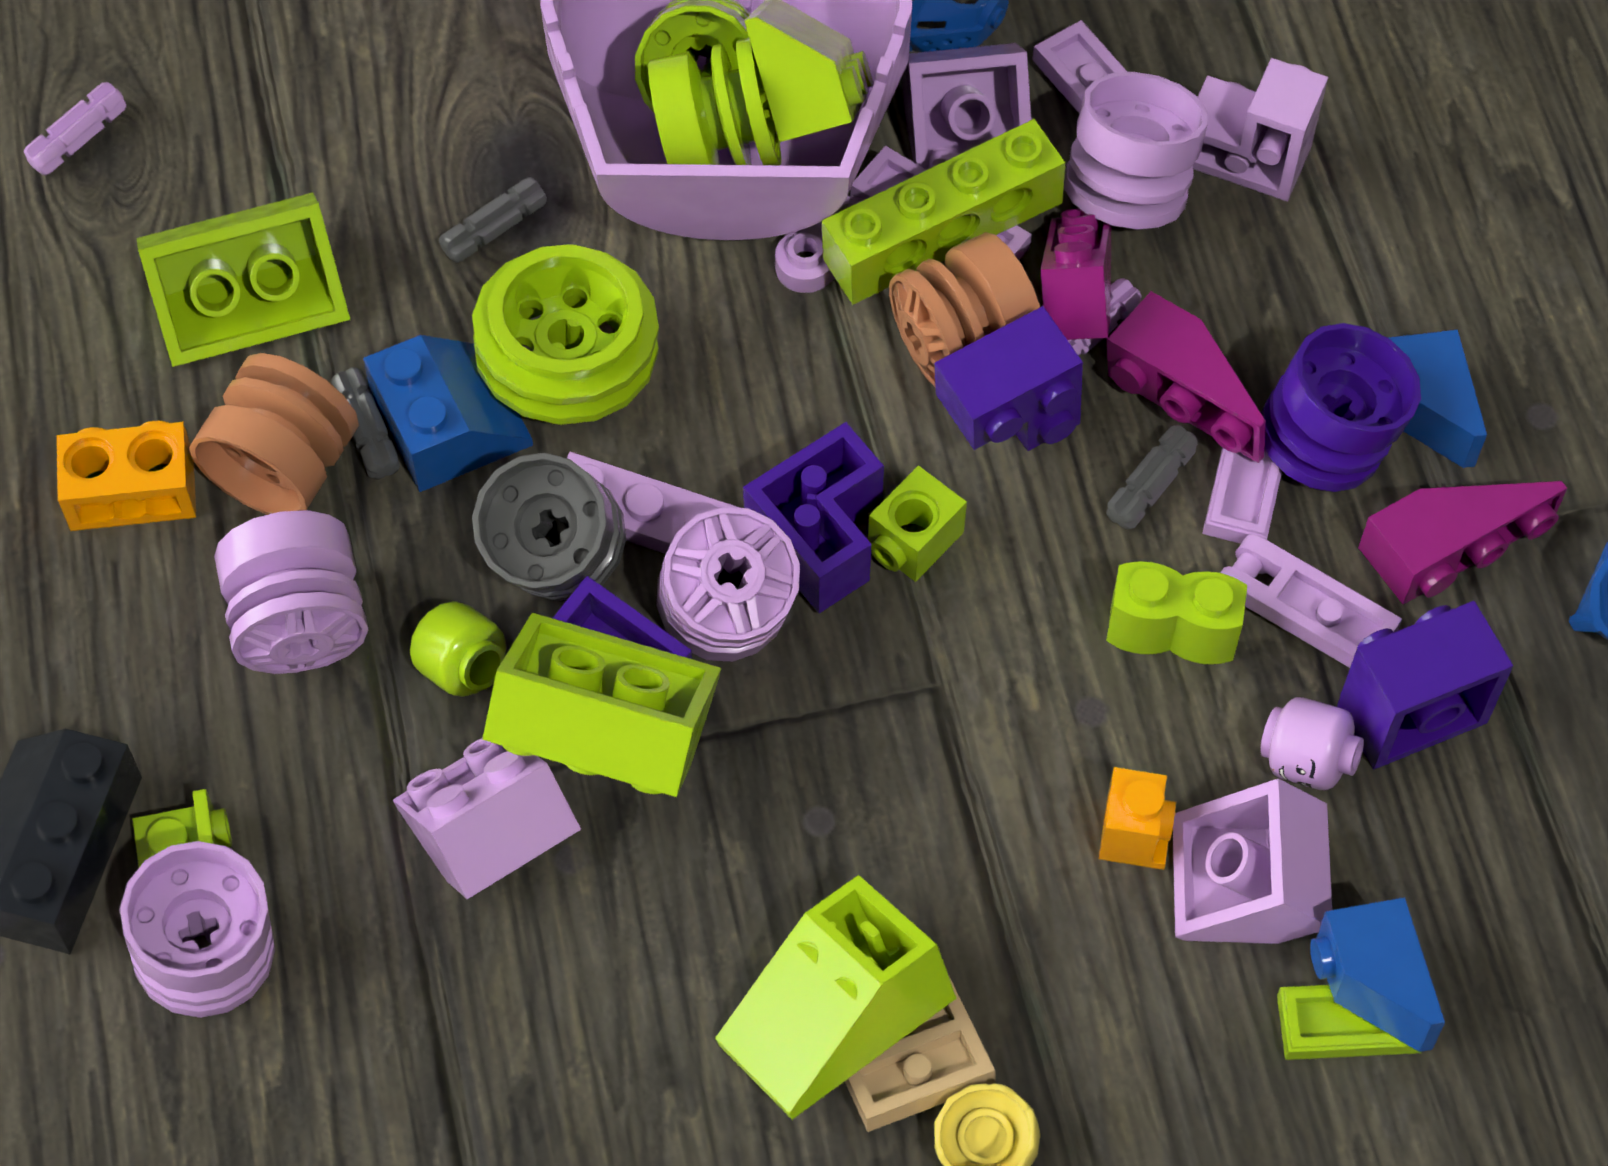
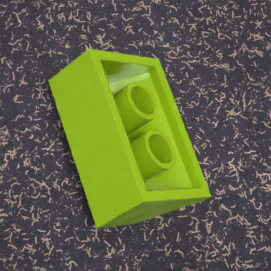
M765 0L744 21L779 141L783 142L851 123L867 97V87L873 86L870 68L864 51L854 53L851 40L848 37L782 0Z
M314 193L136 238L139 255L172 367L350 320L320 206Z
M531 613L497 669L482 740L502 745L504 749L516 755H535L566 764L571 770L580 774H599L630 783L635 789L644 793H664L677 797L691 767L719 680L721 668Z

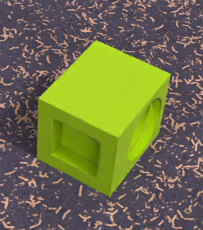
M918 465L869 515L868 540L872 544L871 552L873 556L885 568L894 572L900 570L916 582L964 533L967 501ZM917 524L924 527L925 530L908 532L903 530L901 526Z

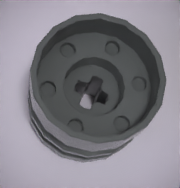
M548 453L518 456L496 469L480 489L472 515L475 544L486 564L505 580L520 587L529 594L553 601L567 600L586 576H589L601 586L604 585L620 564L626 542L624 514L612 492L572 460ZM558 519L569 528L560 533L562 543L556 546L545 537L554 532L552 522Z

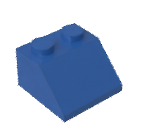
M419 335L363 358L370 392L373 394L382 419L419 493L533 446L532 437L519 413L496 399L478 373L474 343Z

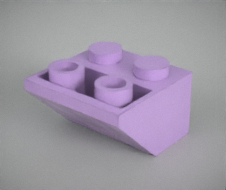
M482 738L476 740L464 750L463 758L443 770L432 769L418 775L407 785L408 791L393 799L398 811L445 880L466 899H469L581 830L545 761L535 755L520 756L510 753L502 745L482 740Z

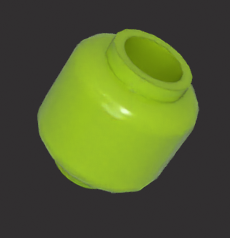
M452 601L438 605L427 612L419 621L412 635L410 656L414 667L428 680L448 694L465 697L485 690L494 684L497 669L505 658L507 645L504 633L493 621L469 605Z

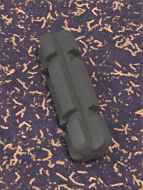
M532 177L520 181L508 189V194L504 193L464 219V225L461 223L455 225L442 234L439 238L442 250L454 263L465 260L478 251L477 245L480 247L487 245L522 221V215L526 217L544 206L547 202V197L543 189Z
M351 367L346 371L337 372L332 378V384L346 397L356 411L359 427L352 437L358 452L361 453L362 462L368 476L372 479L380 480L386 475H394L400 467L398 455L387 435V428L373 394L369 391V385L363 371L357 367Z
M1174 425L1168 428L1159 439V447L1156 446L1150 450L1125 481L1127 486L1119 488L1108 502L1106 513L1108 518L1123 529L1129 530L1136 527L1146 514L1145 508L1153 506L1179 474L1177 469L1185 466L1196 453L1197 437L1192 432L1186 431L1181 425Z

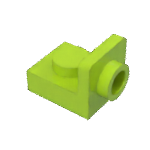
M202 789L192 792L194 807L132 818L139 868L145 860L173 845L200 841L228 848L232 847L231 831L226 809L214 810L207 790Z

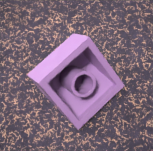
M1012 43L909 54L908 63L902 75L905 116L913 162L925 170L929 169L930 157L933 149L936 147L955 148L961 154L965 150H970L1031 120L1027 52L1018 44Z
M1278 778L1175 813L1173 823L1175 937L1183 941L1280 944L1319 932L1325 912L1332 910L1327 803Z

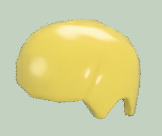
M995 1083L991 1085H969L947 1099L935 1120V1150L943 1166H1031L1038 1155L1040 1130L1035 1113L1023 1098L1005 1085Z

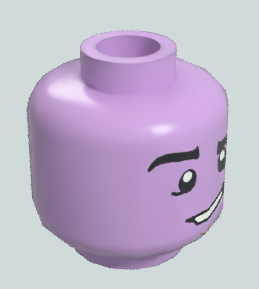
M1295 697L1284 708L1275 707L1269 715L1262 736L1261 755L1269 758V766L1274 776L1317 790H1329L1337 784L1343 773L1350 776L1355 774L1362 756L1364 739L1354 736L1355 726L1349 711L1308 698Z

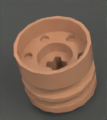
M987 232L951 248L945 254V265L940 261L928 259L923 261L916 268V271L907 269L896 274L889 284L891 307L901 337L912 359L925 378L934 387L935 362L1040 308L1035 290L1017 257L997 235Z
M265 353L250 355L239 369L235 377L236 379L232 380L223 395L225 405L214 407L191 443L189 449L192 459L202 473L217 487L252 509L266 515L281 511L307 510L327 478L325 467L335 465L344 451L343 447L348 444L359 427L356 411L342 393L326 379L307 367L282 356Z

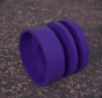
M1340 323L1322 326L1305 337L1261 411L1266 421L1264 447L1269 458L1287 476L1310 488L1338 492L1354 489L1363 484L1374 475L1381 461L1387 456L1392 443L1398 440L1413 418L1421 401L1420 378L1410 358L1391 339L1367 327Z

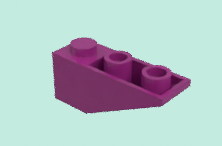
M1080 208L1066 210L1061 213V218L1051 219L1041 266L1043 306L1067 340L1108 338L1111 314L1112 225L1095 219V214H1086Z
M1151 291L1107 338L1108 376L1124 391L1131 394L1138 393L1161 406L1174 420L1181 423H1190L1211 435L1224 449L1233 453L1240 452L1259 463L1264 458L1266 422L1203 321Z
M1562 481L1418 489L1368 517L1358 548L1403 605L1423 593L1427 598H1430L1447 589L1455 581L1458 573L1475 564L1478 569L1489 566L1506 552L1509 544L1523 536H1526L1528 540H1533L1546 533L1559 519L1557 511L1567 487Z

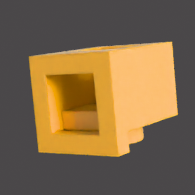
M1114 767L1107 796L1098 859L1164 870L1168 841L1171 839L1176 801L1165 800L1167 775Z

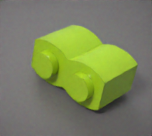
M1140 561L1119 565L1106 641L1119 649L1131 653L1158 654L1170 650L1175 655L1195 663L1222 664L1230 662L1234 658L1243 626L1248 585L1232 576L1217 572L1203 571L1182 575L1170 567L1153 562Z

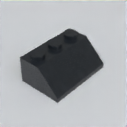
M66 728L17 741L0 780L1 937L71 955L142 779L128 744Z

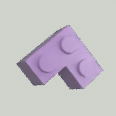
M1271 58L1256 92L1247 89L1241 84L1226 82L1207 75L1198 98L1207 110L1208 126L1199 158L1193 164V169L1288 201L1311 149L1328 77L1312 72L1304 66L1291 65Z

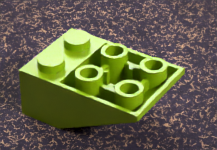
M857 875L804 913L715 1039L718 1045L793 1120L957 998L937 944L861 876Z

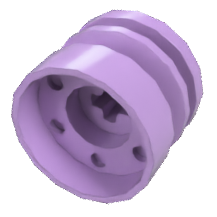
M1138 72L1111 73L1094 80L1084 92L1077 122V138L1072 143L1070 161L1067 163L1064 189L1073 204L1086 214H1095V219L1113 226L1147 229L1159 228L1175 221L1185 209L1188 199V188L1193 181V164L1199 158L1208 126L1206 108L1196 95L1182 85L1160 76Z
M719 507L693 517L676 532L665 555L658 577L657 608L665 630L691 649L693 654L705 660L733 662L758 653L777 636L799 591L800 563L791 539L772 519L749 508ZM721 567H724L729 574L740 571L744 575L738 590L731 582L724 583L721 586L718 584L717 579Z
M308 510L281 511L257 517L233 528L218 542L214 557L220 590L228 604L225 617L226 623L231 630L229 636L231 650L239 664L258 672L272 674L297 673L328 666L349 656L364 643L369 629L366 615L361 606L363 603L362 595L356 581L353 580L356 574V566L350 537L344 523L329 514Z
M196 841L173 845L145 860L128 881L120 907L124 937L131 955L135 975L152 1000L172 1013L201 1018L228 1013L254 996L269 976L275 947L264 883L247 859L228 847ZM205 935L206 940L211 945L199 949L193 939L197 936Z

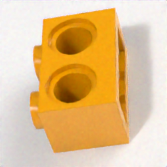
M149 421L138 427L109 430L90 427L82 429L77 433L57 435L58 502L70 531L196 518L194 461L189 449L191 444L184 423ZM168 464L159 471H149L154 466ZM104 471L97 477L86 478L91 473Z

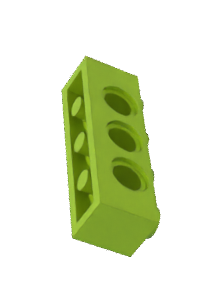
M1032 119L822 220L823 260L852 305L889 288L890 280L904 270L912 269L916 271V268L928 259L942 262L945 260V254L959 244L985 232L998 235L1063 202L1065 161L1036 120Z

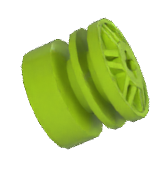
M672 0L653 18L644 32L635 54V81L644 103L654 112L648 74L650 60L688 51L695 58V53L689 49L690 47L700 51L706 44L712 46V48L714 45L723 44L732 70L739 69L736 42L740 39L749 38L744 21L750 15L747 9L735 0ZM710 63L705 64L702 69H699L702 77L712 75Z
M750 38L740 39L736 42L739 67L736 70H732L723 44L714 45L711 52L712 75L701 76L699 67L689 51L650 60L648 74L651 98L667 164L720 165L719 150L729 148L735 165H752L749 143L755 142L763 165H781L780 141Z

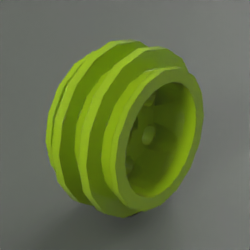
M573 244L546 246L506 262L482 286L472 314L477 371L494 397L523 417L557 425L597 421L628 406L649 383L658 356L657 337L659 334V324L654 296L635 270L608 253ZM541 315L539 318L531 320L532 318ZM607 322L616 332L605 333L600 330L599 326ZM522 345L530 347L533 350V352L523 347Z

